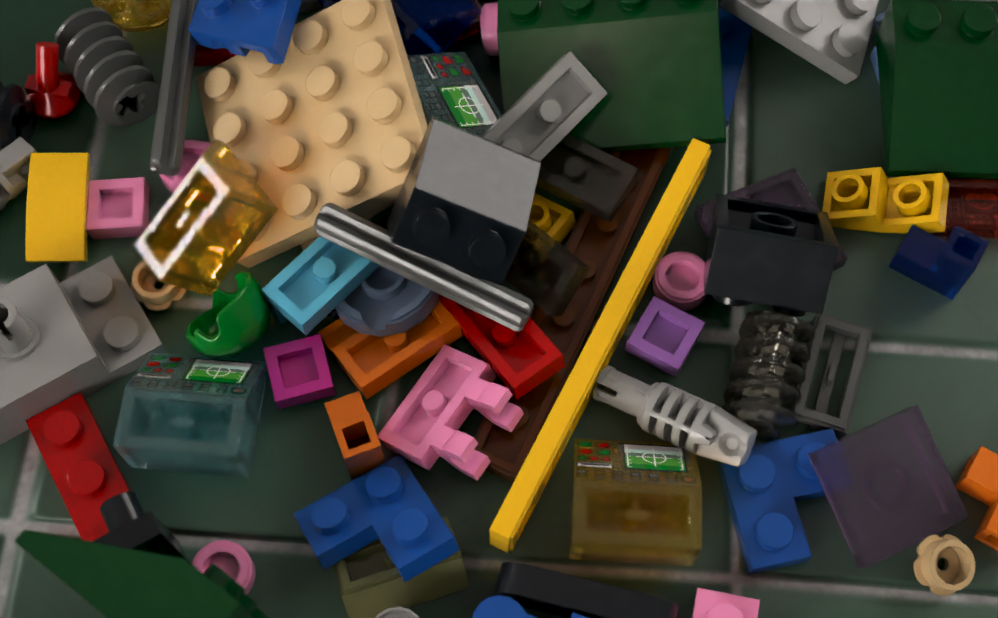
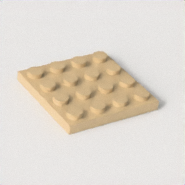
M341 0L295 24L284 63H269L262 52L251 50L246 57L236 55L196 76L210 143H213L212 153L236 262L247 268H251L319 236L315 232L314 223L321 208L326 203L336 204L358 216H362L396 200L428 128L391 0Z

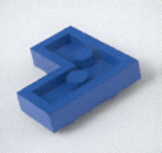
M833 428L753 445L746 463L739 467L715 460L748 575L807 562L812 555L795 502L845 492L852 485Z
M400 454L293 514L324 570L377 539L380 540L404 582L409 581L460 551L455 537Z

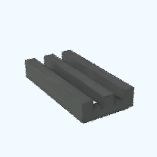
M825 314L815 315L787 414V423L798 425L799 422L809 425V430L816 432L822 429L833 428L836 438L841 440L845 438L848 434L873 329ZM826 329L832 331L833 336L814 409L811 410L805 408V403ZM849 336L856 340L837 415L834 417L826 413L845 338Z

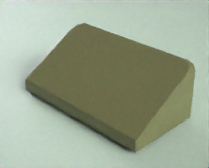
M443 516L442 519L454 536L448 517ZM379 539L333 565L341 597L349 618H375L379 613L388 608L403 607L407 609L464 590L469 586L460 551L407 582H404Z

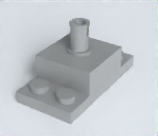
M112 255L62 282H59L48 265L44 264L0 287V445L27 431L29 427L25 420L79 392L86 398L141 368L147 362L153 361L150 359L152 356L159 357L168 353Z

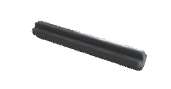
M171 0L149 165L151 171L155 174L175 176L180 172L197 45L188 28L198 0Z
M326 203L316 217L314 226L317 235L514 331H521L532 314L534 303L531 299L502 285L393 244L390 241L387 229L336 204Z

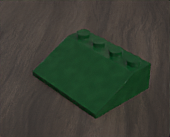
M498 0L497 38L503 114L564 54L570 51L608 93L545 157L689 146L693 138L706 144L726 143L719 0Z
M891 0L876 34L886 175L912 176L944 173L946 177L998 179V1Z
M24 529L15 539L19 545L107 618H268L256 607L257 604L244 593L246 590L213 563L202 573L184 558Z

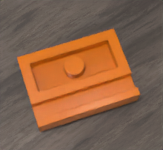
M438 301V304L424 321L403 333L382 337L361 334L344 324L340 318L318 332V334H321L326 349L330 350L337 363L366 400L437 354L444 344L449 346L463 336L459 323L440 301Z

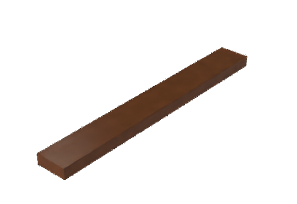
M674 147L609 153L531 317L563 354L566 366L517 400L512 394L508 402L521 407L524 415L512 432L495 425L486 417L483 418L474 438L478 442L475 450L487 455L491 460L485 471L512 483L515 481L580 355ZM501 381L499 385L506 387Z

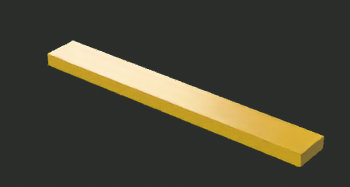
M695 138L691 140L489 529L490 545L508 554L510 550H514L593 395L594 387L598 385L596 383L598 376L608 366L654 276L657 264L663 258L705 176L712 152L710 149L711 145Z

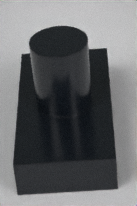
M134 492L118 494L100 506L99 510L109 533L93 542L174 556L188 561L180 542L152 511L144 513Z

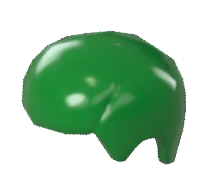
M240 271L235 275L238 284V290L230 293L219 288L215 289L213 292L212 309L201 313L188 324L186 339L193 350L202 356L212 359H227L243 353L262 339L269 328L271 306L263 295L261 285L252 273Z

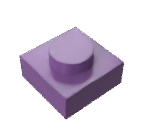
M653 296L627 340L625 351L676 378L701 335L705 322Z

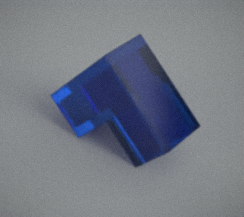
M912 225L888 267L953 300L975 271L989 241L955 225L945 241Z

